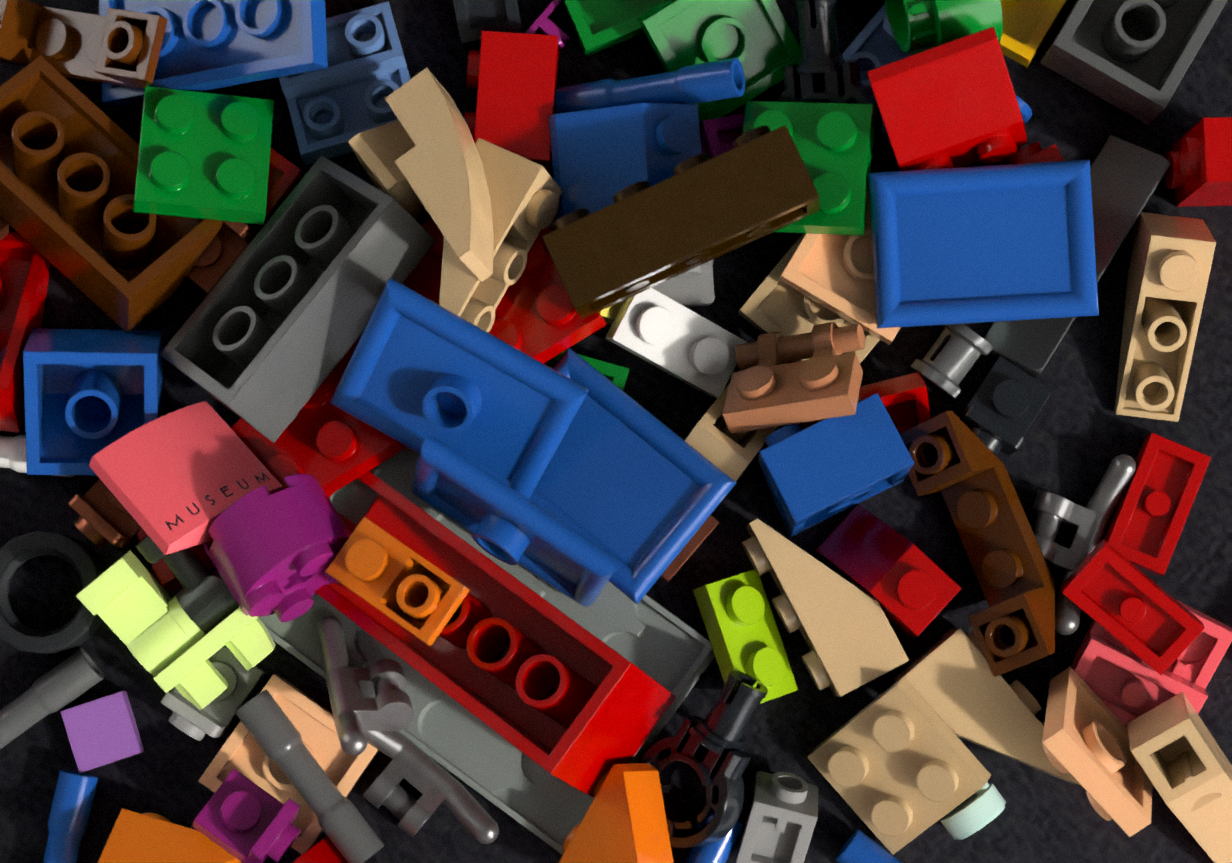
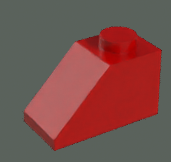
M860 504L854 507L815 550L848 582L879 602L886 617L907 637L919 636L962 589L917 546Z

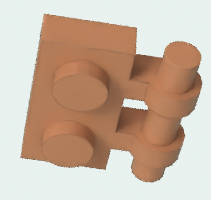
M835 322L814 325L812 332L784 337L780 331L760 334L756 342L736 345L735 357L737 365L740 369L746 370L732 373L723 410V417L730 433L856 414L863 370L856 352L842 353L865 348V335L862 326L856 324L838 327ZM808 359V360H805V361H799V362L788 363V362H790V361Z

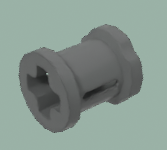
M964 324L943 325L945 329L923 359H915L910 366L916 372H920L922 377L953 398H956L961 392L958 385L979 356H988L994 348L989 342Z

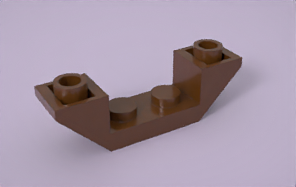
M0 0V62L24 68L41 55L64 77L142 90L153 83L168 19L159 15L108 8L107 16L45 7L29 0Z
M952 410L943 412L900 433L899 435L914 461V465L908 474L917 496L941 491L990 607L968 617L993 676H999L1055 653V582L1005 465Z

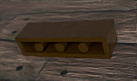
M786 125L770 131L768 126L754 128L733 141L734 149L712 159H710L707 153L693 156L678 164L673 169L675 176L653 186H650L648 181L637 182L617 192L613 196L614 204L592 214H590L589 209H579L556 220L553 223L555 231L542 237L579 317L584 319L820 211L818 192Z

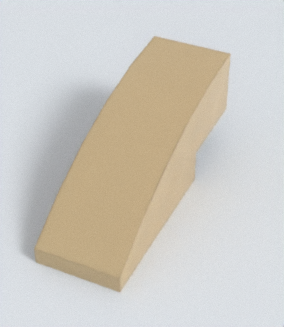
M425 68L385 98L416 145L396 159L395 163L458 258L483 282L493 275L494 253L491 198L483 163L470 129L452 97L429 69Z

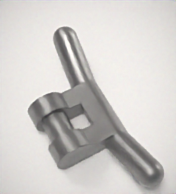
M1118 455L1112 460L1086 508L1064 497L1041 490L1038 491L1032 509L1037 514L1032 525V531L1046 563L1062 569L1055 607V630L1062 635H1070L1077 630L1081 609L1062 594L1060 586L1101 542L1109 518L1136 472V463L1129 455ZM1061 522L1077 528L1070 549L1054 542Z
M331 615L321 618L317 624V634L335 727L342 750L348 755L356 756L361 754L367 747L365 731L396 732L406 728L412 722L414 713L410 697L404 692L406 680L403 668L400 663L392 659L375 661L368 668L350 667L341 621Z
M365 731L367 743L393 760L368 788L363 797L377 809L384 805L401 821L397 826L412 838L443 802L478 842L489 844L495 841L499 834V827L494 819L459 781L410 739L398 731ZM403 779H406L423 794L419 800L415 799L399 785Z

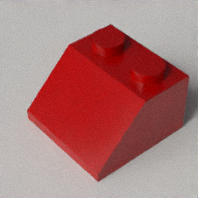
M994 26L867 71L900 171L957 168L978 161L982 164H993L1011 157L1016 153L1018 147L1028 144L1022 114Z

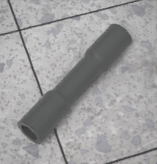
M83 648L78 649L33 683L30 689L0 710V749L47 715L60 711L104 679L95 661Z
M267 689L256 695L235 712L268 758L278 764L315 813L320 827L347 863H363L385 846L354 804L337 789L304 745L299 731Z

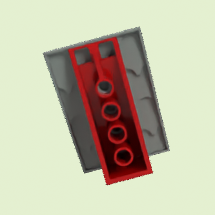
M407 447L329 495L328 498L351 534L363 517H365L470 590L431 646L427 645L340 582L330 583L329 585L324 584L314 591L316 594L311 596L314 600L312 607L294 620L280 622L276 614L258 618L267 628L273 641L323 678H325L317 634V624L321 618L329 615L337 617L342 623L350 667L368 668L373 662L381 659H392L400 663L406 680L404 692L410 697L414 717L406 728L398 732L406 736L428 756L563 855L564 841L570 831L583 820L594 800L593 793L599 780L612 768L613 764L639 763L662 731L663 726L668 723L700 679V675L705 672L715 658L711 642L647 595L638 604H635L608 581L591 606L585 607L520 564L509 565L493 557L472 538L473 533L412 493L411 484L419 453Z

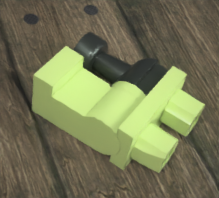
M147 536L135 547L151 564H155L163 558L183 587L179 593L171 598L133 552L129 550L82 589L76 597L93 616L96 613L127 646L137 661L154 676L153 679L165 693L175 687L183 697L202 710L227 689L229 685L227 680L209 661L213 654L226 645L248 671L274 650L276 644L265 625L258 618L259 616L251 617L242 612L218 571H212L190 548L164 555L153 540Z

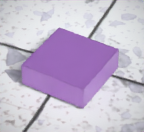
M126 691L60 711L79 773L145 752Z

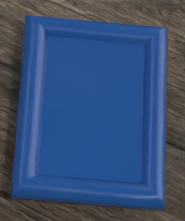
M1090 159L868 173L877 329L1099 316Z
M390 278L340 379L330 404L420 453L424 440L431 437L436 438L527 499H530L587 396L589 389Z
M568 348L552 369L589 389V392L529 500L615 556L618 565L609 582L635 604H638L737 482L572 349Z
M431 437L423 441L411 484V491L414 495L473 533L472 538L493 557L509 565L520 564L581 606L587 607L594 603L617 568L618 562L615 556L440 440Z

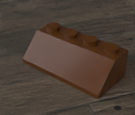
M40 55L0 86V217L126 333H129L176 292L221 229L223 221L134 212L139 144Z

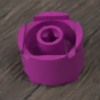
M294 474L283 477L289 488L270 495L265 485L247 493L224 510L208 529L214 541L212 544L204 542V550L240 609L247 616L263 617L276 614L280 622L294 620L312 607L314 600L311 596L316 594L314 591L324 584L329 585L330 583L339 582L325 571L349 539L351 532L317 479L309 474Z

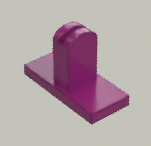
M553 0L525 32L535 34L538 30L544 35H558L559 49H562L565 46L564 43H567L570 38L548 18L560 5L561 0Z

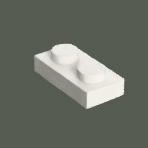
M649 288L624 300L605 339L712 398H718L723 392L737 364L735 357L736 345L748 343L653 288Z

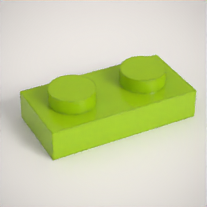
M756 569L693 589L724 684L728 680L731 670L741 671L757 679L755 685H753L754 688H756L758 683H762L768 689L767 695L761 700L760 704L798 690L765 590Z

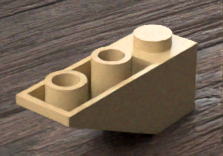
M478 138L475 145L483 163L491 198L494 230L493 275L481 282L458 258L444 237L439 305L489 333L495 320V310L508 287L516 283L523 274L527 263V253L539 232L548 227L553 221L558 210L559 197L563 191L542 165Z
M1141 212L1139 215L1128 271L1114 410L1116 415L1179 422L1216 241L1203 219Z
M756 519L746 526L751 538L743 541L742 545L759 576L770 572L781 595L772 599L773 605L787 631L791 633L799 629L811 652L803 655L802 660L819 691L829 686L834 696L841 697L909 661L879 602L761 520Z
M961 628L949 630L894 677V680L897 682L904 676L957 737L1067 782L1081 785L1070 772L1063 774L1051 764L1042 745L1044 726L1035 716L1042 709L1041 706L1018 680L1008 685L1001 675L993 676L974 630L968 636Z
M1181 692L1127 723L1130 750L1166 805L1214 863H1232V765L1184 692Z

